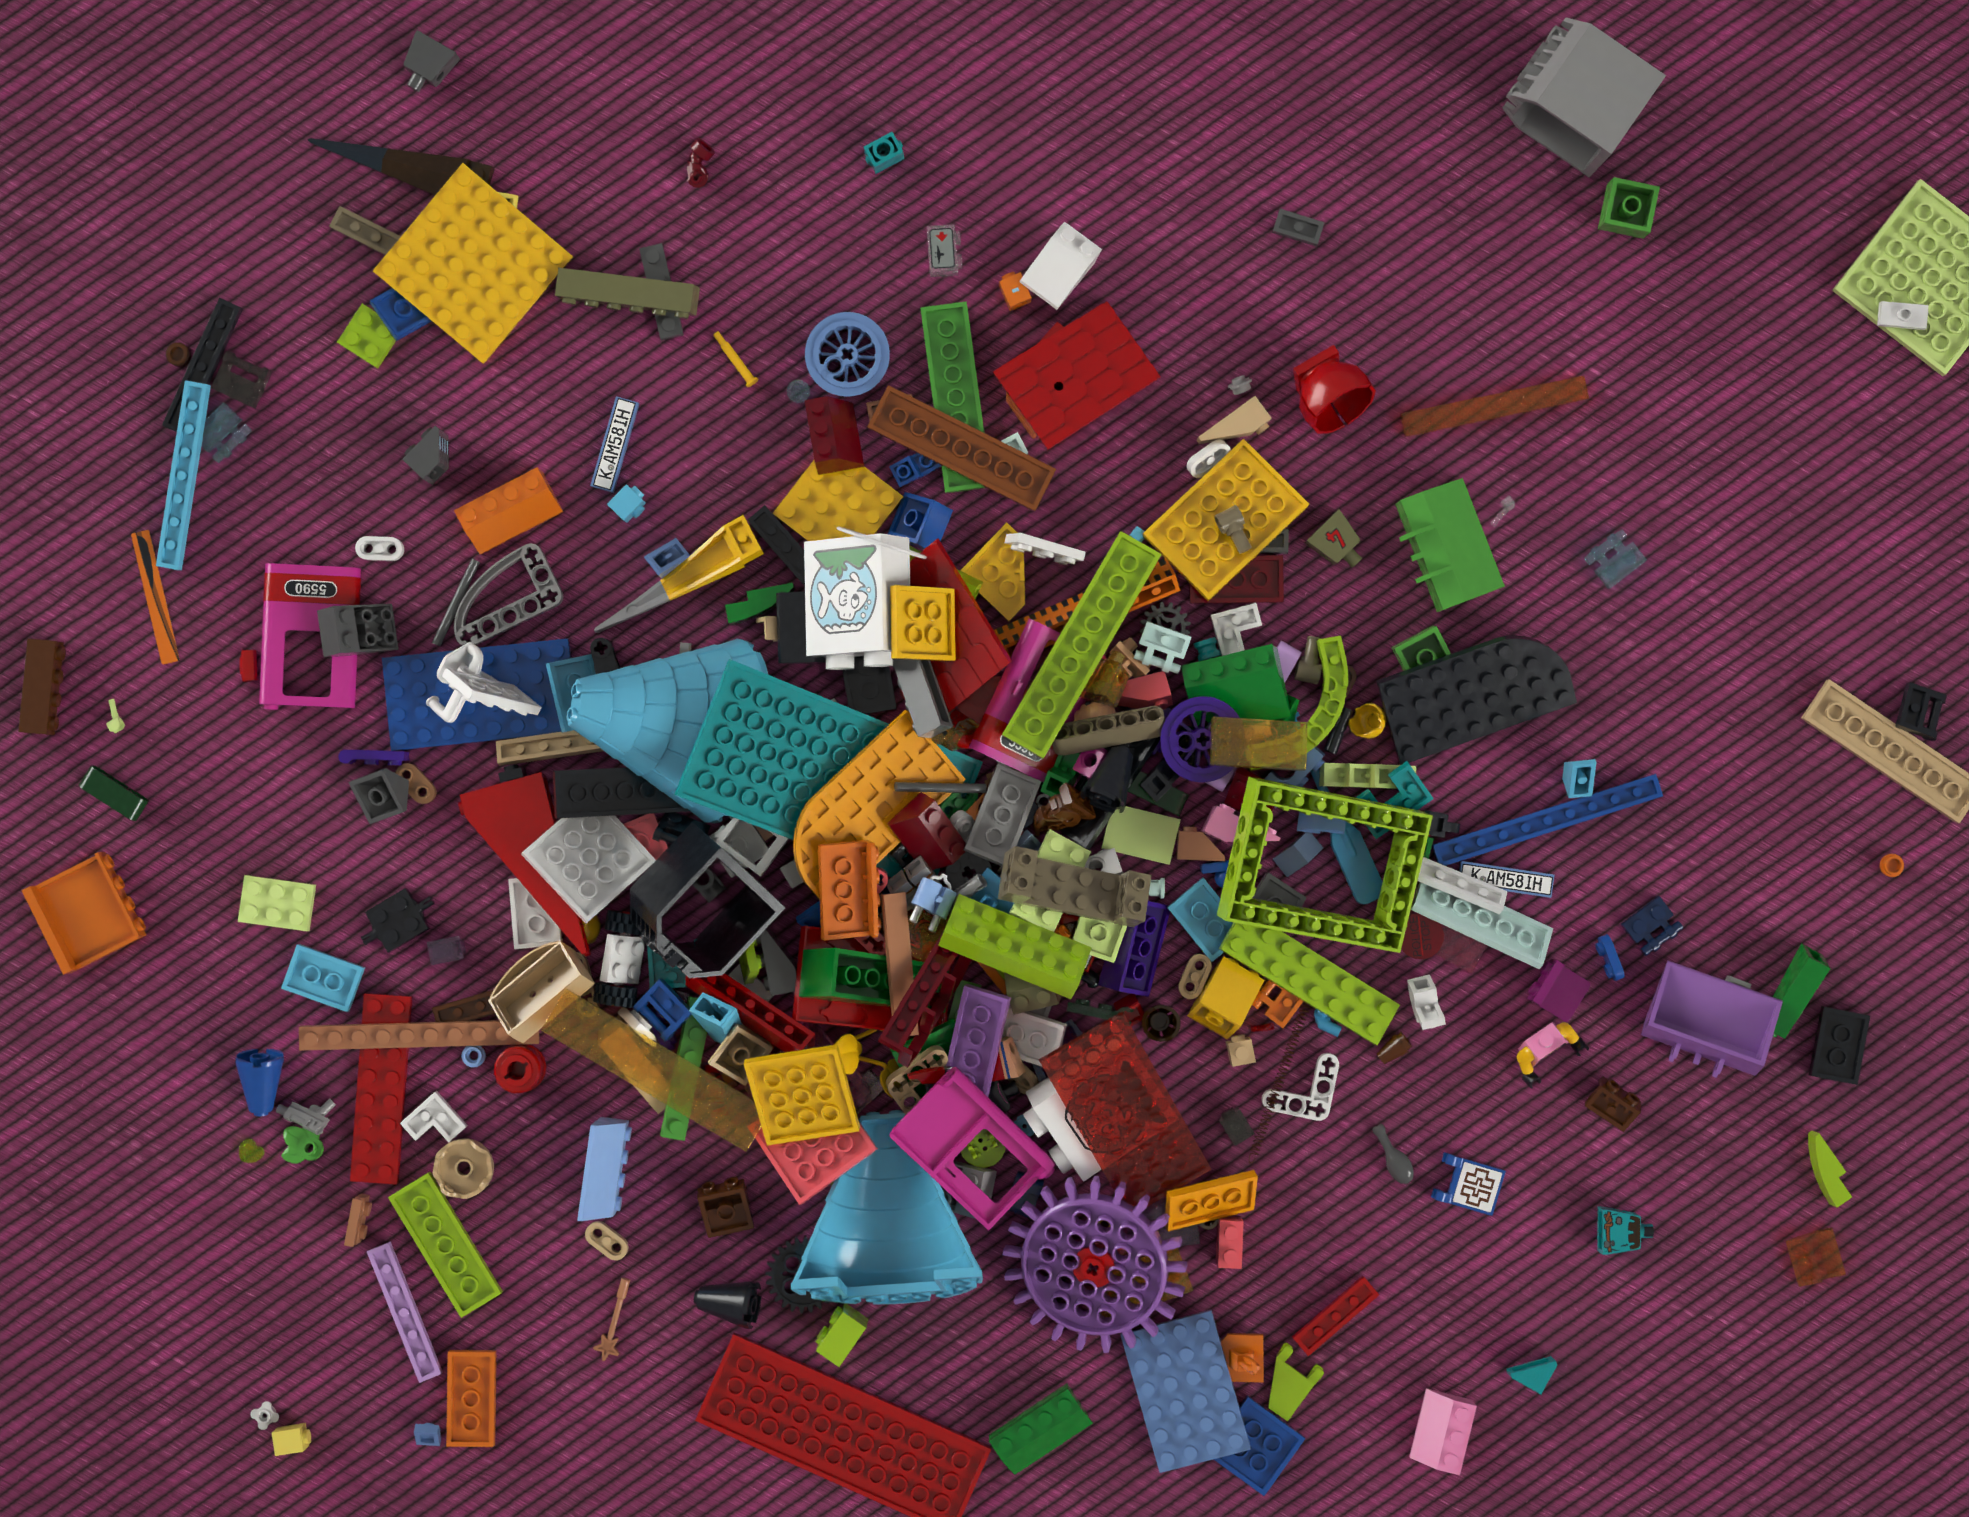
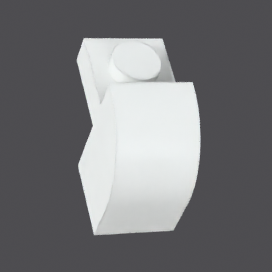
M1430 974L1408 979L1407 983L1412 1009L1416 1021L1420 1023L1422 1030L1446 1025L1444 1014L1438 1004L1437 989Z

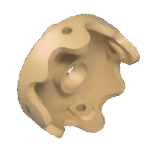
M469 1138L454 1140L441 1148L435 1156L433 1177L437 1180L441 1192L446 1196L461 1199L471 1198L482 1192L489 1185L493 1177L494 1162L492 1155L482 1143ZM465 1161L469 1163L471 1170L468 1174H462L459 1171L458 1166L460 1162Z

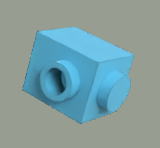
M626 484L607 505L627 523L632 517L637 518L645 510L643 506L646 502L642 499L644 494L635 485L630 488Z

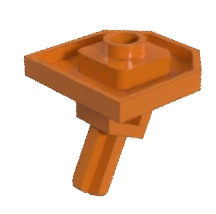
M1228 1333L1220 1341L1232 1382L1264 1383L1263 1334Z

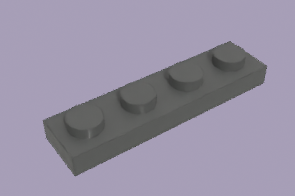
M663 244L639 248L646 278L671 281ZM666 312V316L655 315L661 341L684 335L681 320L674 317L675 313Z

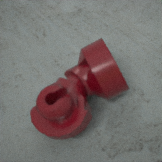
M696 138L691 144L692 152L689 155L690 161H687L688 166L686 169L688 183L693 187L700 188L707 183L709 176L701 162L709 161L715 152L704 140Z

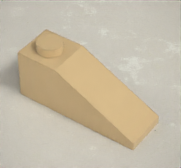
M1254 396L1197 438V442L1202 444L1218 439L1226 440L1250 436L1255 432L1259 435L1270 427L1267 423L1272 418L1257 397Z

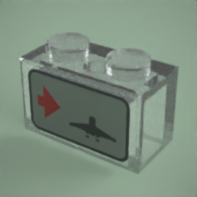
M955 224L927 226L930 277L958 276V269L962 268V256L957 254L956 245H961L960 231H955Z

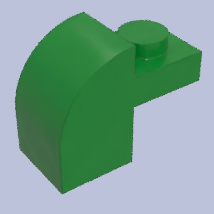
M1081 752L1062 756L1058 755L1054 767L1047 772L1040 792L1052 797L1055 794H1060L1059 788L1064 783L1074 786L1079 773L1074 771L1073 767Z

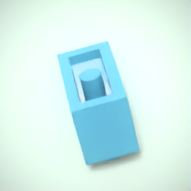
M1596 759L1564 762L1562 780L1568 798L1592 796Z

